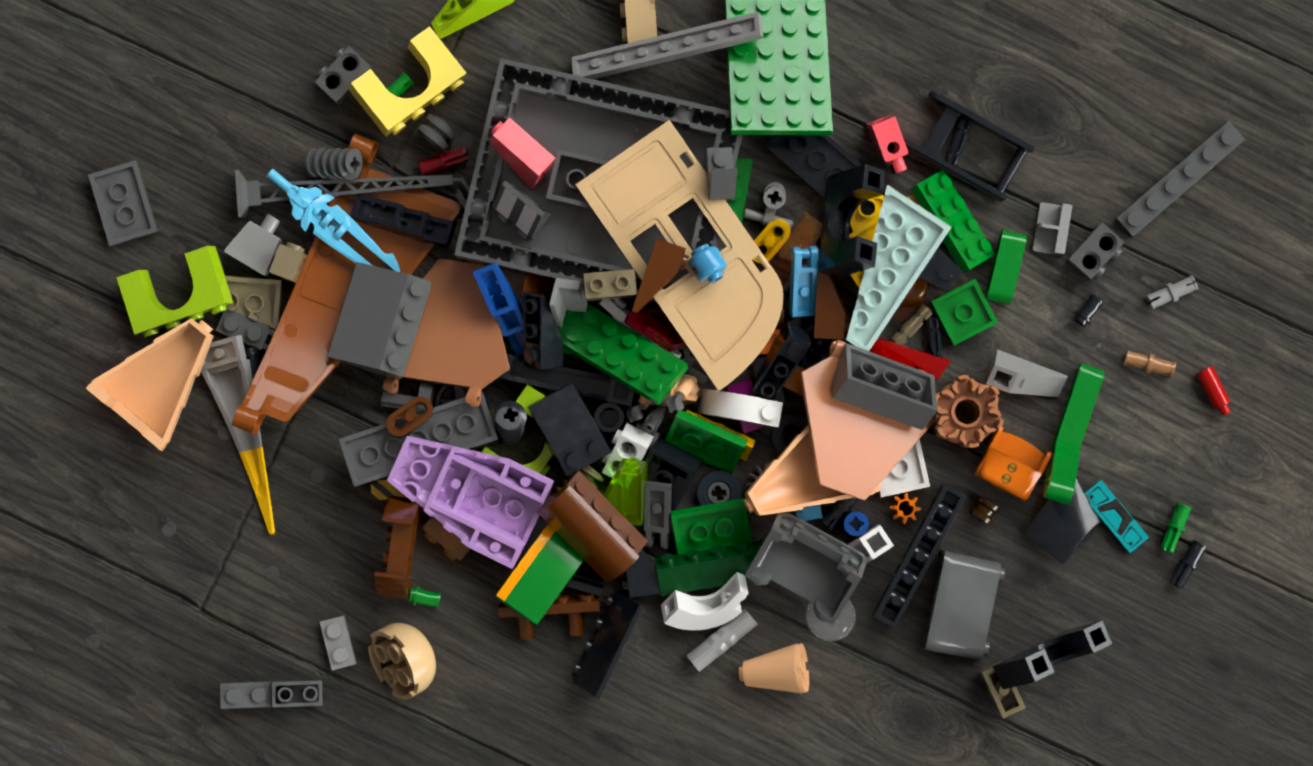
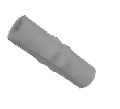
M744 608L737 617L721 626L686 656L700 672L735 645L758 624Z

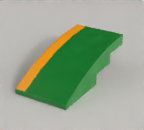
M548 524L497 593L496 598L537 626L584 560Z

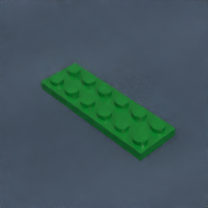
M587 304L586 312L566 310L562 327L557 326L563 339V348L656 405L662 402L689 369L688 364L590 304Z

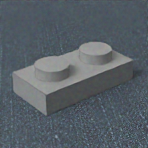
M345 615L320 621L331 669L336 670L357 664Z

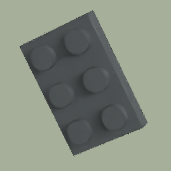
M136 160L88 174L110 247L158 233L140 168Z

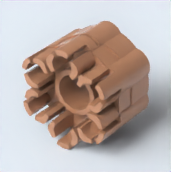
M961 375L954 378L950 384L936 393L937 412L934 415V434L938 438L958 444L962 448L969 449L979 446L983 439L991 432L999 430L1003 425L1004 419H1001V413L997 405L999 401L998 394H1000L999 390L994 385L980 384L973 378L970 379L969 375ZM963 401L970 403L975 410L974 418L966 424L958 421L955 415L957 404Z

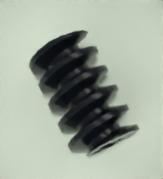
M514 401L503 402L497 407L495 412L494 428L498 437L497 441L506 446L519 443L525 434L526 411L519 403Z

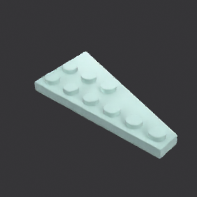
M889 185L886 187L872 240L878 243L875 267L864 270L846 338L854 346L870 351L951 229L950 225Z

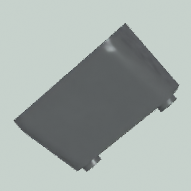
M788 512L778 513L744 576L758 586L767 585L772 580L814 603L813 610L816 617L823 622H829L834 625L863 576L867 558L860 551Z
M941 550L939 562L942 569L938 570L937 584L929 622L926 626L929 632H926L925 636L923 635L921 648L981 661L982 657H987L990 642L986 640L998 582H1003L1005 568H1001V562Z

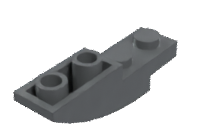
M322 680L219 683L220 709L323 706Z

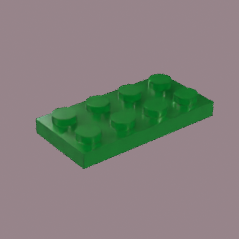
M944 170L910 188L922 208L951 226L943 242L959 268L963 271V274L996 254L991 243L986 239L978 222L971 215L964 200L960 197Z

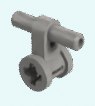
M771 182L764 188L765 212L746 208L743 217L761 222L763 226H767L774 219H783L792 229V220L775 216L776 209L781 208L785 204L786 190L782 184ZM774 191H778L779 197H776L775 200H772L771 194H773Z

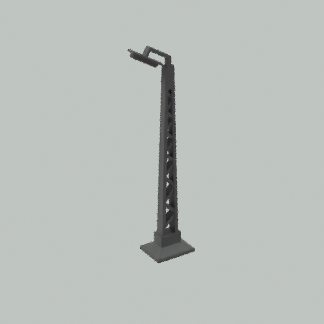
M235 170L237 209L240 219H245L249 207L262 206V203L290 200L288 196L277 197L282 189L274 182L260 183V180L247 181L239 170ZM452 175L289 181L295 186L309 185L307 189L317 185L325 192L322 195L329 194L333 197L451 186L453 182H462L468 193L470 190L464 178H453ZM400 181H409V182H408L406 185H404V184L401 183ZM377 182L388 183L382 188ZM393 182H396V183L399 185V186L389 187ZM350 183H364V184L357 190V189H356L353 185H351ZM370 183H372L376 187L372 189H365ZM326 184H338L332 192L328 191L324 186H322ZM344 184L351 189V191L338 192ZM261 187H277L270 198H261ZM457 189L455 197L465 210L467 201L460 190Z

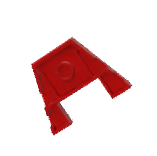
M879 337L869 351L913 368L917 366L926 373L934 375L935 380L941 377L951 362L949 359L940 358L924 351L914 350Z

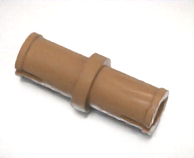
M1127 350L1123 364L1145 370V373L1148 374L1154 372L1170 376L1171 378H1173L1176 368V362L1155 358L1153 354L1147 356Z

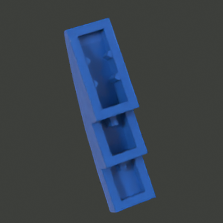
M496 262L474 270L473 275L492 317H496L504 337H508L515 355L524 354V310L508 280Z

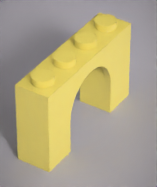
M430 26L411 39L408 45V49L423 66L428 76V87L422 94L413 98L397 97L385 88L371 69L350 84L349 91L385 136H388L390 133L396 135L406 127L405 122L411 118L414 121L425 113L424 109L430 104L436 106L445 98V93L449 90L455 92L464 84L465 70Z

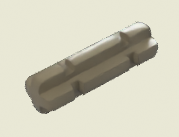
M921 305L915 311L916 314H912L899 328L900 331H896L891 337L892 342L904 345L907 342L906 339L908 337L911 338L924 324L923 321H927L932 315L931 310L925 305Z

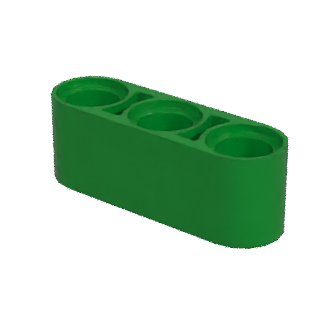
M1002 229L986 292L987 300L1011 305L1027 235Z

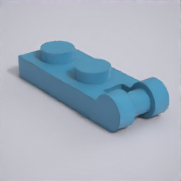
M808 246L807 249H801L800 247H791L789 315L791 317L815 316L819 257L817 246ZM802 259L808 260L807 265H802Z

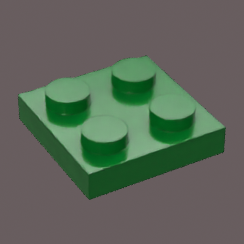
M976 279L931 301L953 346L998 323Z

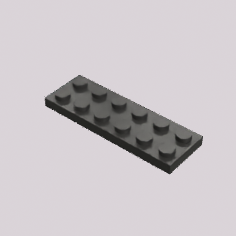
M481 392L479 407H473L466 403V397L434 407L433 414L429 420L403 437L392 435L387 429V423L340 438L339 442L354 487L389 476L407 436L465 449H472L498 440L483 392ZM397 420L395 423L397 429H402L405 425L403 420Z

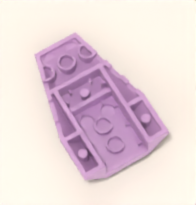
M412 436L406 437L387 479L390 484L412 502L415 501L424 508L423 511L430 517L433 516L442 523L447 531L453 532L459 537L461 542L468 548L511 569L514 568L540 516L537 511L548 499L554 483L553 480L509 458Z

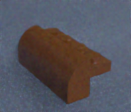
M580 471L575 472L561 490L551 494L537 511L605 582L611 581L624 573L639 558V552L648 542Z

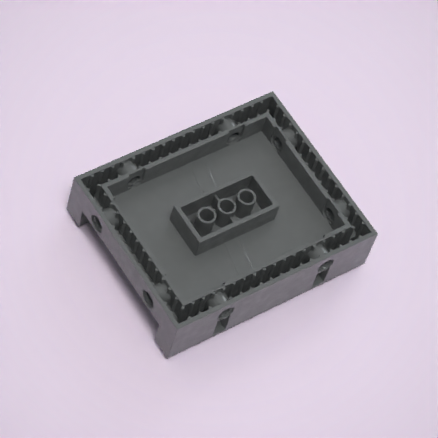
M500 58L454 255L458 260L485 266L496 262L501 270L504 268L526 274L531 273L553 280L552 282H555L556 278L581 281L582 288L585 289L583 273L633 269V267L575 184L668 120L671 121L706 173L705 150L707 148L732 147L733 168H735L742 135H731L729 110ZM509 117L555 157L548 173L532 190L526 186L490 144L493 136L491 133L492 129L500 121L505 123ZM685 153L680 156L687 168L693 165ZM504 181L514 183L553 215L534 239L529 236L524 239L514 231L516 225L509 220L505 223L495 215L497 210L492 205ZM693 198L668 215L692 251L705 244L717 247L719 235ZM655 224L630 241L646 265L649 263L656 239L667 242ZM679 269L678 274L663 289L665 290L688 274L687 269ZM635 272L636 291L638 294L642 280ZM627 297L626 299L636 300V297ZM654 298L648 303L658 305Z

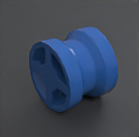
M851 512L843 519V528L851 536H861L869 527L868 518L861 512Z

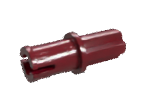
M461 147L444 154L439 152L438 156L418 161L422 175L426 176L443 169L448 171L447 168L468 161L469 156L465 147Z

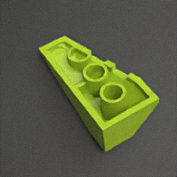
M448 0L431 24L437 36L442 39L512 4L515 0Z

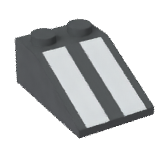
M508 181L502 183L492 205L497 210L495 215L505 223L509 220L516 225L514 231L524 239L528 236L534 239L553 216L514 183Z

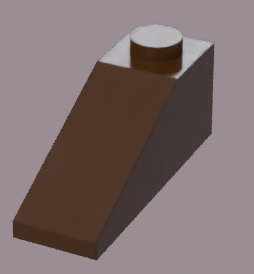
M658 238L656 239L632 313L637 314L678 274L679 269H685L689 258L688 255H685L686 248Z
M818 272L814 338L816 340H841L847 342L846 338L851 321H848L847 312L831 275Z

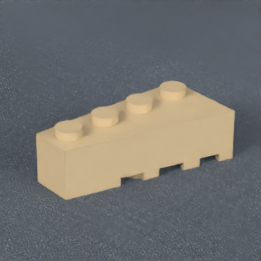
M624 0L625 3H620L621 18H626V27L622 28L623 42L632 43L657 36L655 0Z

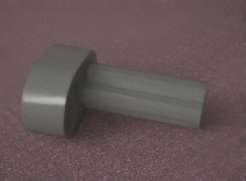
M422 381L418 397L427 398L432 403V406L435 397V383ZM383 392L381 406L399 409L416 396ZM419 405L416 408V413L425 411L423 405Z

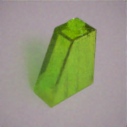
M623 458L603 493V496L632 525L641 526L644 520L647 461H640L636 458Z

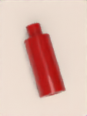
M1213 366L1196 373L1213 408H1218L1222 416L1230 413L1231 411L1227 405L1230 399Z

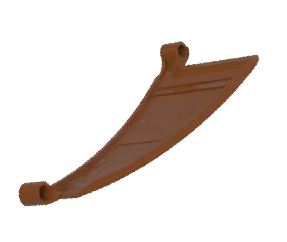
M355 133L348 149H358L363 159L362 170L356 179L391 177L370 169L379 143ZM388 182L377 183L383 188ZM393 182L389 187H394V186H399V185H398L396 182ZM364 183L350 184L358 190ZM370 183L365 189H372L376 187L372 183ZM344 184L338 192L351 191V189ZM422 188L359 194L400 203L405 208L427 212L433 217L451 221L456 220L461 210L460 203ZM357 194L335 196L328 206L338 205L350 216ZM354 220L384 253L394 254L401 273L413 275L436 246V244L399 235ZM348 231L342 235L341 239L372 266L393 270ZM317 236L313 241L296 285L242 404L238 406L232 420V426L255 435L258 433L265 416L282 422H288L340 363V361L328 358L327 355L356 263L330 247Z

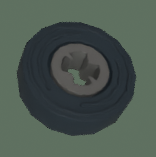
M713 471L706 474L700 480L697 486V499L700 506L741 499V488L739 482L732 474L725 471ZM715 486H720L722 490H726V496L722 495V500H717L716 496H712V490L715 491Z

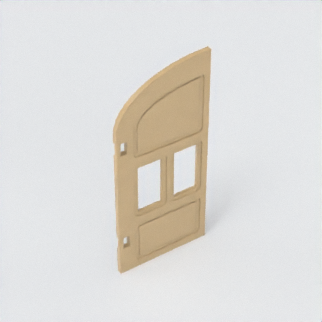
M668 120L575 185L641 280H643L647 265L630 242L655 224L667 242L686 248L685 255H688L689 258L685 268L689 273L665 290L662 289L654 299L717 390L720 391L755 360L769 341L781 315L783 288L778 275L726 200H709L707 173L671 121ZM684 153L693 164L689 168L680 158ZM692 198L726 245L720 252L727 263V267L722 273L723 278L712 284L709 281L701 282L695 276L689 265L693 251L668 216ZM756 257L765 268L761 273L752 261Z

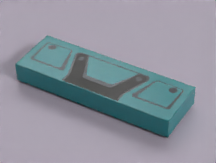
M1099 480L1084 492L1090 500L1091 508L1128 553L1134 551L1149 538L1102 480Z

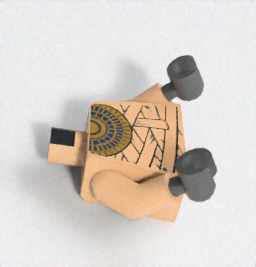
M684 374L658 406H667L671 413L674 410L681 411L684 409L683 405L699 401L702 396V390L698 387L696 377ZM640 395V398L636 401L637 405L628 408L626 414L632 423L644 417L641 409L645 410L649 405L656 404Z

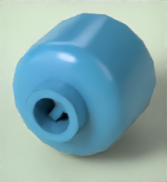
M705 244L691 253L692 257L689 260V265L699 281H709L712 284L723 278L722 273L725 271L727 263L717 247Z

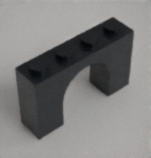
M864 164L828 176L818 272L839 278L875 267L878 243L858 236L849 238V225L855 210L862 202L883 195L884 170Z
M1098 621L1068 629L994 665L993 668L1002 689L1036 682L1054 673L1053 666L1076 657L1095 653L1111 645L1112 642L1103 621Z

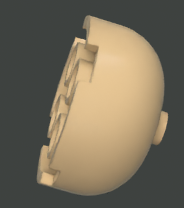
M392 623L370 635L372 645L368 646V653L371 664L381 683L386 680L393 689V696L401 700H408L428 688L435 676L436 659L429 641L417 628L405 623ZM389 660L394 662L382 670L381 662L386 663Z

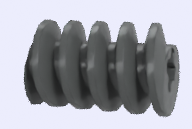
M313 148L306 157L307 171L314 179L353 180L359 176L363 165L361 152L355 148Z

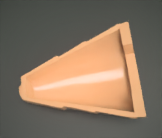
M191 318L154 339L153 343L127 357L124 362L92 380L86 389L137 429L154 446L163 451L171 440L182 409L186 406L195 378L200 375L214 337L210 334L213 329L201 320L197 323Z
M808 424L799 435L795 436L781 455L770 462L745 492L746 499L743 502L750 513L754 512L756 515L761 516L803 510L806 506L835 503L837 500L855 497L818 485ZM880 485L870 495L882 490Z

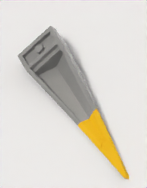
M242 335L211 342L201 373L229 428L249 476L268 532L272 535L275 534L260 429L255 435L232 426L235 412L244 401L253 381L250 359L247 360Z

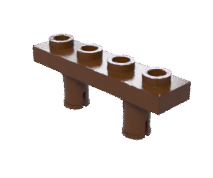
M591 593L579 594V598L559 595L545 615L567 614L569 636L584 635L582 613L600 611L599 596H594ZM499 603V618L516 617L518 619L519 639H533V624L506 604Z

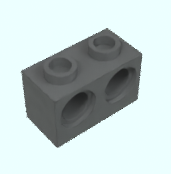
M350 46L346 49L341 48L333 57L335 61L329 67L324 66L316 75L318 78L315 81L317 86L338 105L351 94L349 91L350 84L368 70H373ZM350 59L357 61V67L353 71L344 69L346 61ZM330 78H339L340 84L336 89H329L327 87V82Z
M1102 222L1079 245L1066 262L1087 281L1093 277L1097 280L1106 270L1104 264L1109 259L1114 261L1122 253L1123 250L1120 247L1124 241ZM1101 238H1107L1111 242L1109 251H1104L1100 248L1099 241ZM1085 256L1093 258L1094 267L1092 269H1087L1083 266L1082 260Z

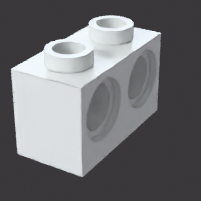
M628 423L623 431L618 429L611 442L615 444L614 449H610L611 453L604 456L602 462L606 463L602 473L629 486L654 436Z

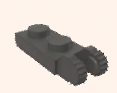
M228 309L223 312L216 328L217 332L229 337L242 335L244 343L261 350H267L269 345L266 344L269 334L273 336L275 333L272 327Z
M647 481L645 484L644 531H646L645 539L648 541L646 547H653L655 541L654 533L657 532L661 533V549H668L671 530L672 484Z

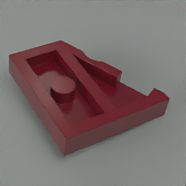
M660 307L639 311L637 314H627L624 320L626 325L669 352L688 347Z

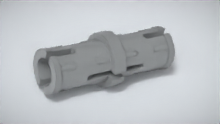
M1191 275L1177 283L1172 284L1170 282L1165 285V288L1147 294V302L1155 300L1149 304L1150 308L1153 310L1167 302H1176L1179 300V297L1197 291V282L1189 285L1195 281V278Z

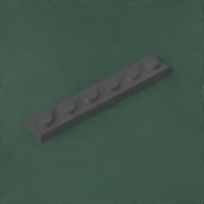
M1230 121L1226 122L1121 213L1116 220L1131 237L1135 236L1240 145L1245 138Z

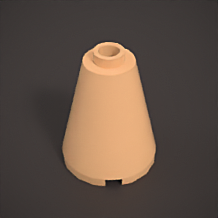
M796 643L743 661V666L739 667L740 681H744L745 685L749 687L801 694L808 692L809 670H806L805 662H808L804 645Z

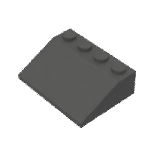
M356 262L327 357L395 380L403 378L432 282L406 273Z

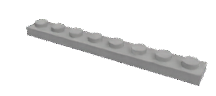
M759 12L574 56L572 57L573 75L596 79L764 39L762 16Z

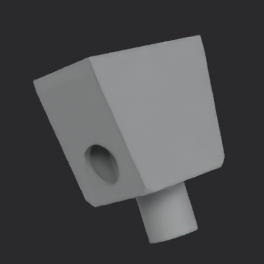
M267 214L261 226L249 221L225 248L224 252L268 278L269 270L278 247L282 244V240L273 235L280 221Z

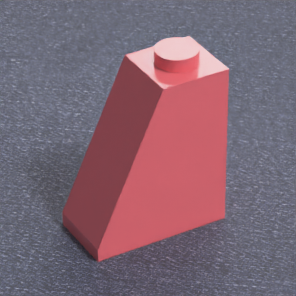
M509 117L505 123L500 121L492 129L491 133L493 136L490 144L526 186L532 190L548 173L555 157Z

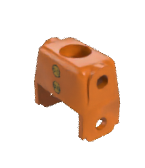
M1001 427L993 433L974 475L1010 495L1026 501L1038 479L1043 474L1052 453L1046 451L1043 454L1029 442L1015 435L1002 432L1004 427Z

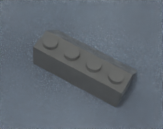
M848 343L843 346L832 379L833 398L923 430L937 412L935 376Z

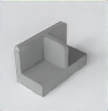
M1040 203L1032 247L1034 252L1057 256L1065 254L1073 205Z

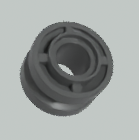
M429 114L426 117L428 124H421L417 129L421 132V136L435 148L445 151L448 147L446 140H454L457 135L453 132L454 129L437 115Z

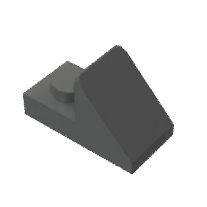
M732 147L707 148L705 156L709 200L734 199L737 168H733Z

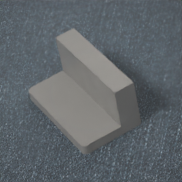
M562 278L555 279L549 305L556 325L562 327L566 310L586 312L588 303L581 281Z

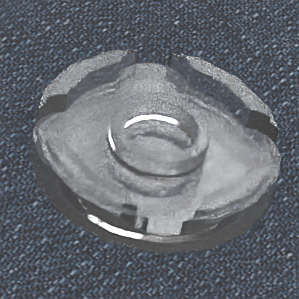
M850 600L846 603L834 625L819 620L813 610L814 603L810 602L808 604L806 622L810 631L818 638L826 641H837L846 637L853 629L856 616L855 609Z

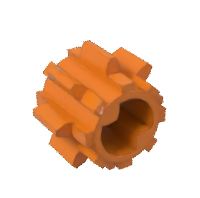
M904 493L903 499L894 496L897 503L895 506H889L890 509H895L896 512L893 519L902 517L903 524H906L908 517L916 520L914 513L921 510V508L915 507L914 504L918 498L915 497L910 500L908 493ZM903 501H907V505L912 508L911 512L906 516L903 515V511L899 510V505Z

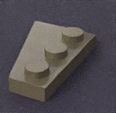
M225 276L233 300V304L227 305L226 308L276 329L280 321L282 280Z

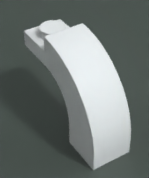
M702 389L697 413L779 427L783 402L731 392Z
M736 572L720 590L706 596H691L675 590L661 604L664 624L683 630H705L733 620L742 612L740 602L748 595L745 576Z

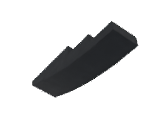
M357 194L350 214L352 219L445 247H450L457 225L454 221L433 217L427 212L405 208L400 203Z

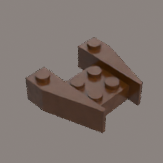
M390 496V499L385 502L382 521L393 522V526H388L386 542H390V549L384 553L383 567H387V570L376 571L374 574V589L377 590L378 596L409 599L413 575L411 574L417 524L420 523L422 507L407 497Z

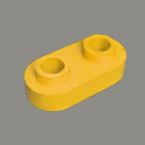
M774 219L769 222L754 240L758 248L761 245L767 248V252L762 254L768 262L789 239L791 235L790 225L783 219ZM780 227L783 230V234H776L775 228ZM757 257L753 259L755 262L761 263Z

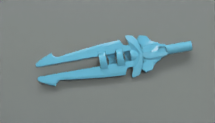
M274 169L267 174L270 180L286 192L292 205V216L295 220H301V227L305 232L311 222L314 225L313 234L354 263L359 262L371 265L341 239L342 235L348 231L390 268L400 272V267L393 253H384L338 205L333 207L326 205L334 199L333 196L329 194L322 195V190L317 187L307 189L292 185Z

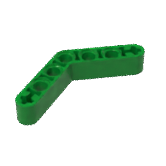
M1080 363L1051 446L1050 452L1052 455L1048 462L1044 498L1065 505H1069L1076 484L1080 448L1104 378V370Z

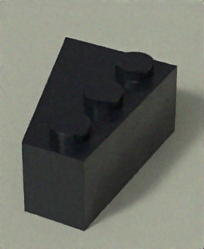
M937 248L918 279L946 291L963 271Z

